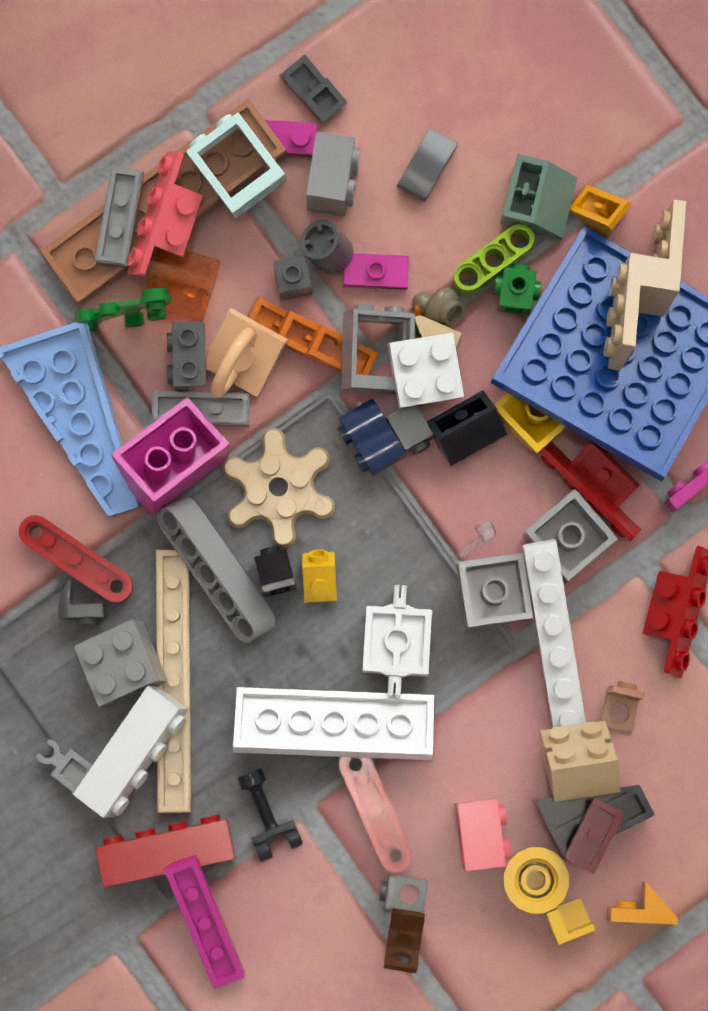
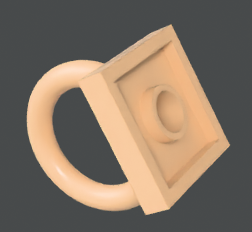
M232 308L228 310L206 355V369L216 374L211 385L212 395L220 398L234 384L258 397L288 339Z

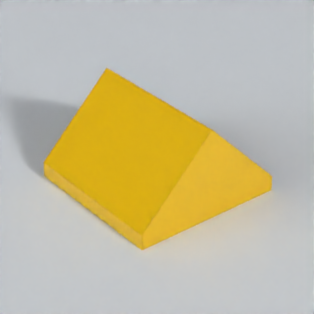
M506 393L494 404L501 420L514 438L536 454L566 428L563 424L509 393Z

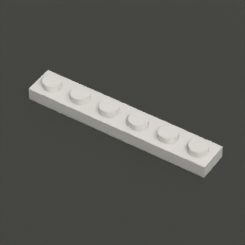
M551 539L524 544L522 547L552 728L585 724L586 719L557 541Z

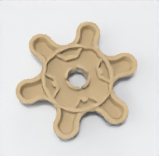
M271 428L262 435L263 453L257 461L246 462L234 456L229 457L223 463L222 471L224 476L229 480L239 483L244 491L241 502L231 507L228 511L227 519L229 524L237 529H243L257 519L265 520L272 528L274 544L280 548H288L296 540L294 524L299 516L311 514L318 519L324 520L334 514V501L330 497L318 493L314 487L315 476L328 467L330 456L325 449L320 447L311 449L301 457L292 456L286 450L284 433L277 428ZM275 479H283L288 484V490L282 496H274L269 491V485Z

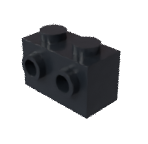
M484 390L426 421L434 434L433 437L439 450L451 466L508 435L497 408Z

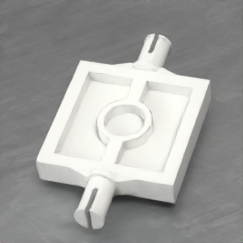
M400 585L393 586V604L384 607H366L362 673H377L389 677L387 694L389 697H393L394 684L396 685L395 697H401L402 678L407 676L428 677L432 610L415 609L406 605L407 586L405 585L401 587V598H399Z

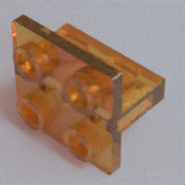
M157 249L154 261H149L146 270L148 282L145 290L167 288L168 296L172 297V303L166 305V312L203 321L221 262L218 259L185 250L183 257H178Z

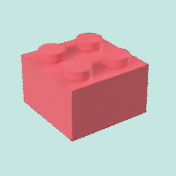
M495 798L455 803L463 870L473 871L506 867L505 859L511 858L509 838L502 837L501 825H507L505 805H498V799Z

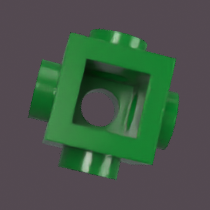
M511 264L510 268L504 267L502 276L496 275L493 295H499L497 311L529 316L533 300L539 301L541 282L536 281L537 271H530V267L523 264Z

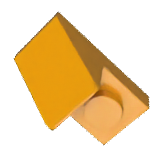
M643 881L641 886V908H636L635 901L620 900L616 901V907L608 906L607 920L678 925L676 915L653 889Z

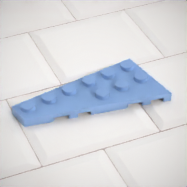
M75 322L0 347V359L9 368L10 374L16 383L20 384L28 396L29 402L55 440L66 451L68 459L79 470L87 482L86 485L106 514L114 516L142 507L140 501L130 491L111 457L113 452L123 446V441L88 324H78Z

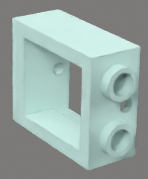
M239 112L234 116L231 114L224 116L216 123L214 131L207 136L205 134L197 136L189 144L191 148L186 151L189 158L235 219L287 181L285 173ZM239 128L268 166L269 170L231 198L200 156Z

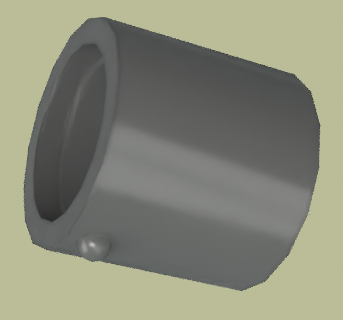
M318 220L305 228L301 235L300 246L302 252L320 270L334 274L342 271L350 263L353 256L352 243L333 223L327 220Z

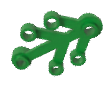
M167 288L146 289L141 291L142 299L104 302L99 304V308L77 310L74 312L75 322L78 324H88L89 330L92 332L99 330L98 324L102 321L124 315L125 327L144 325V316L140 310L146 309L147 320L149 321L166 319V305L172 303V297L168 296Z

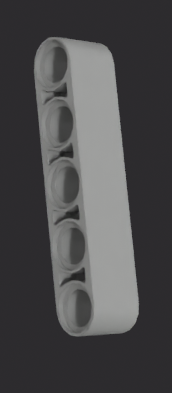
M183 497L160 509L157 513L159 527L235 636L240 641L249 643L273 629L275 626V616L197 503L190 497Z

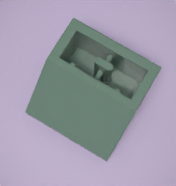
M517 154L500 225L512 227L516 224H524L530 227L533 233L562 240L578 177L549 161Z

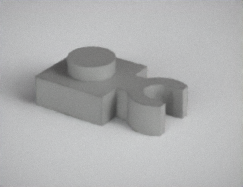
M49 739L47 743L54 749L53 756L45 758L38 753L36 757L45 765H54L56 768L51 773V776L74 793L93 764L71 748L64 755L61 746Z

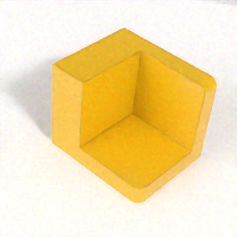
M580 898L559 905L555 909L544 913L554 940L558 945L595 931V927L590 922Z

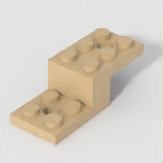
M673 200L668 210H663L660 224H655L652 234V243L657 244L656 254L653 253L652 256L630 253L625 263L619 264L617 276L611 279L609 296L614 297L613 307H609L606 325L611 327V335L606 338L604 346V356L609 357L608 369L621 371L636 346L638 313L664 317L680 291L687 201Z

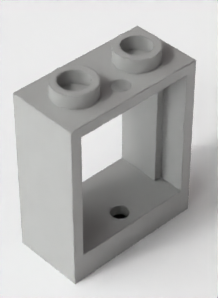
M356 304L354 309L343 313L341 390L396 394L393 377L356 374L358 322L397 325L396 342L415 339V313H404V307L390 306L385 307V311L374 310V305Z

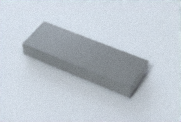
M111 166L95 256L96 263L128 268L127 260L134 237L144 179L143 171Z
M152 390L151 423L188 397L213 426L249 427L250 393L227 392L224 396L217 398L211 392Z

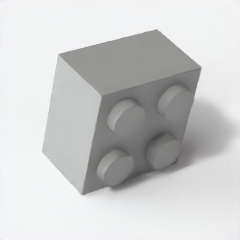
M316 132L306 192L308 211L345 216L346 207H353L355 180L351 179V175L358 176L360 164V149L355 148V137Z
M576 489L570 492L522 535L529 543L551 539L557 541L564 584L569 582L618 539Z
M524 553L457 563L456 567L466 630L531 621L533 619Z
M129 620L74 646L98 707L111 708L143 693L147 686H159L168 682L143 621Z

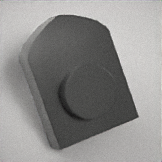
M70 579L66 582L58 606L59 619L78 620V625L80 626L98 625V619H106V606L104 604H73L72 580Z

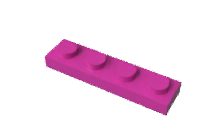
M193 855L165 866V874L213 988L215 989L244 978L245 971L197 856Z

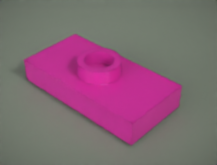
M353 253L350 263L344 268L343 287L407 290L409 256Z

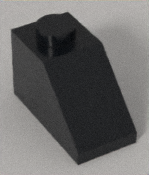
M279 546L261 549V555L254 558L265 598L297 590L287 550H280Z

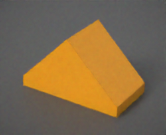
M587 185L571 204L569 211L599 235L608 239L626 217L631 204L627 200Z

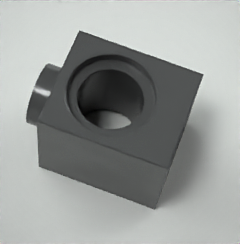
M305 255L274 261L281 301L312 295V286Z
M418 405L400 408L386 416L387 423L399 440L405 453L412 451L413 455H416L431 446L428 441L433 439L434 434Z

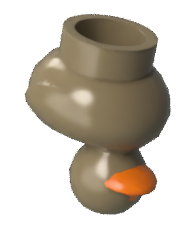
M442 287L432 296L426 292L416 294L412 300L415 316H423L425 314L426 318L442 325L455 326L463 319L465 314V306L461 303L460 295L453 288Z

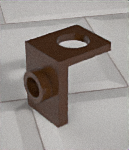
M392 909L384 960L385 969L417 973L419 949L425 921L424 913ZM404 956L408 958L410 962L399 963L396 962L393 959V957Z

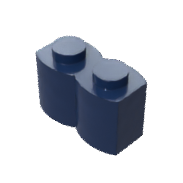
M373 398L339 417L342 426L337 428L346 445L352 442L357 449L358 454L354 455V458L363 473L369 470L372 476L406 457L403 447Z

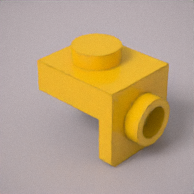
M322 549L303 553L304 603L337 601L335 553Z

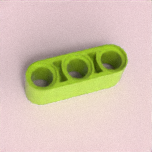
M516 224L461 263L456 268L453 277V287L459 295L471 297L492 283L496 279V275L501 276L504 267L510 268L511 264H517L527 257L535 241L532 229L524 224ZM516 235L523 236L527 240L528 245L524 248H517L512 245L511 238ZM490 254L498 255L502 260V264L498 267H491L486 264L485 257ZM464 273H470L475 276L477 282L472 286H465L460 282L459 277Z

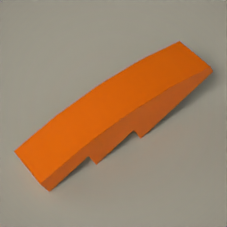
M260 297L255 298L248 313V318L288 339L284 346L285 348L342 373V334L323 324L318 325L292 311H286ZM358 342L356 374L369 375L378 352Z

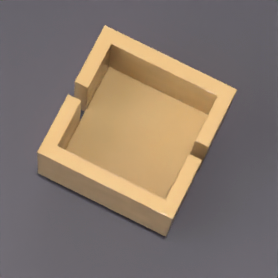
M606 721L587 722L580 725L558 726L552 729L540 730L543 764L554 802L620 792L618 759L611 742Z

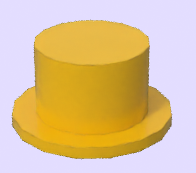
M528 847L517 852L508 861L503 873V887L508 899L518 909L530 914H544L555 909L565 899L569 889V872L564 861L555 852L543 847Z

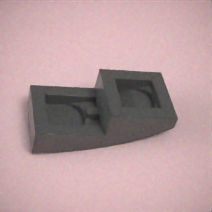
M305 54L279 75L321 123H324L347 103L329 79H325Z
M430 128L409 162L397 187L425 202L458 143Z

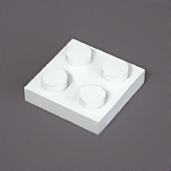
M453 332L387 344L398 408L464 397Z

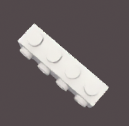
M147 686L73 795L102 818H112L115 815H121L130 802L127 798L133 789H138L147 779L148 773L146 770L153 761H158L167 749L166 741L171 734L175 735L183 727L186 721L184 715L189 709L158 686Z

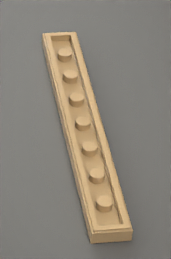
M156 550L157 656L168 682L158 687L189 709L184 715L186 721L183 727L175 735L171 734L165 743L167 746L165 753L157 761L158 813L191 812L190 570L176 550Z

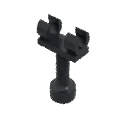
M262 768L237 778L241 789L252 793L251 796H253V801L256 802V808H258L257 810L261 814L260 817H262L261 820L264 823L265 831L251 837L260 861L262 862L273 857L266 838L280 832H285L291 849L302 845L303 842L294 820L281 825L275 823L274 814H271L269 802L262 789V784L266 781Z

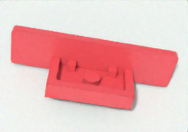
M169 151L159 161L157 167L159 176L156 185L152 187L147 198L149 207L146 216L141 219L138 225L137 234L139 238L136 247L131 250L127 260V265L129 266L127 274L131 276H145L154 248L178 257H183L203 195L175 184L184 156L182 152Z

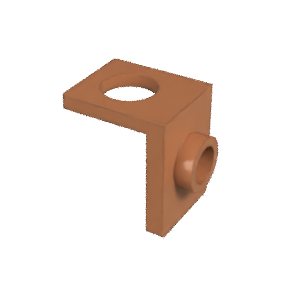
M618 681L617 686L612 685L608 687L601 721H606L607 727L626 732L633 731L639 700L644 699L645 695L644 692L636 691L637 685ZM621 703L628 708L629 716L626 721L617 723L612 720L610 709L614 704Z

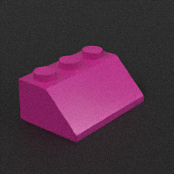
M187 397L113 452L111 457L130 491L148 512L154 516L160 509L167 506L227 460L230 444Z

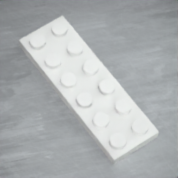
M237 687L233 753L432 760L434 695L401 694V697H395V693H393V697L387 696L388 693Z

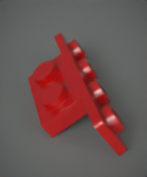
M552 441L540 451L542 461L551 469H557L565 477L564 481L572 490L576 489L577 492L585 496L590 507L597 514H603L611 522V528L617 535L622 538L626 537L631 541L641 531L619 508L640 484L601 446L591 441L572 461Z
M696 546L688 577L663 571L658 572L642 634L649 637L671 641L664 672L676 678H682L683 672L689 666V649L692 640L698 632L697 619L700 608L704 606L706 601L708 549L701 546Z

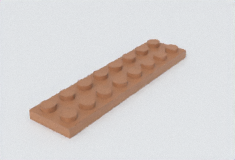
M249 99L228 113L234 116L239 112L275 161L287 153L285 147ZM217 122L199 135L205 134L207 136L216 129L215 125ZM239 128L200 156L228 194L234 192L268 167ZM190 141L177 150L184 153L175 184L203 195L195 218L197 219L219 203L221 199L189 158L186 151L191 148L189 146ZM158 165L144 175L131 250L136 247L139 238L137 234L138 225L141 219L146 216L149 207L147 203L149 192L156 185L159 176L157 172ZM104 205L41 250L43 256L79 304L129 269V266L125 268L95 262Z

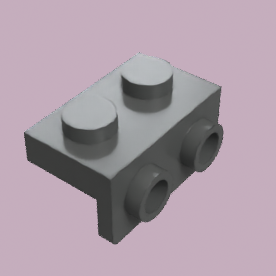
M203 321L172 322V333H167V352H172L173 365H167L168 384H173L175 391H189V387H204L206 385L205 324Z

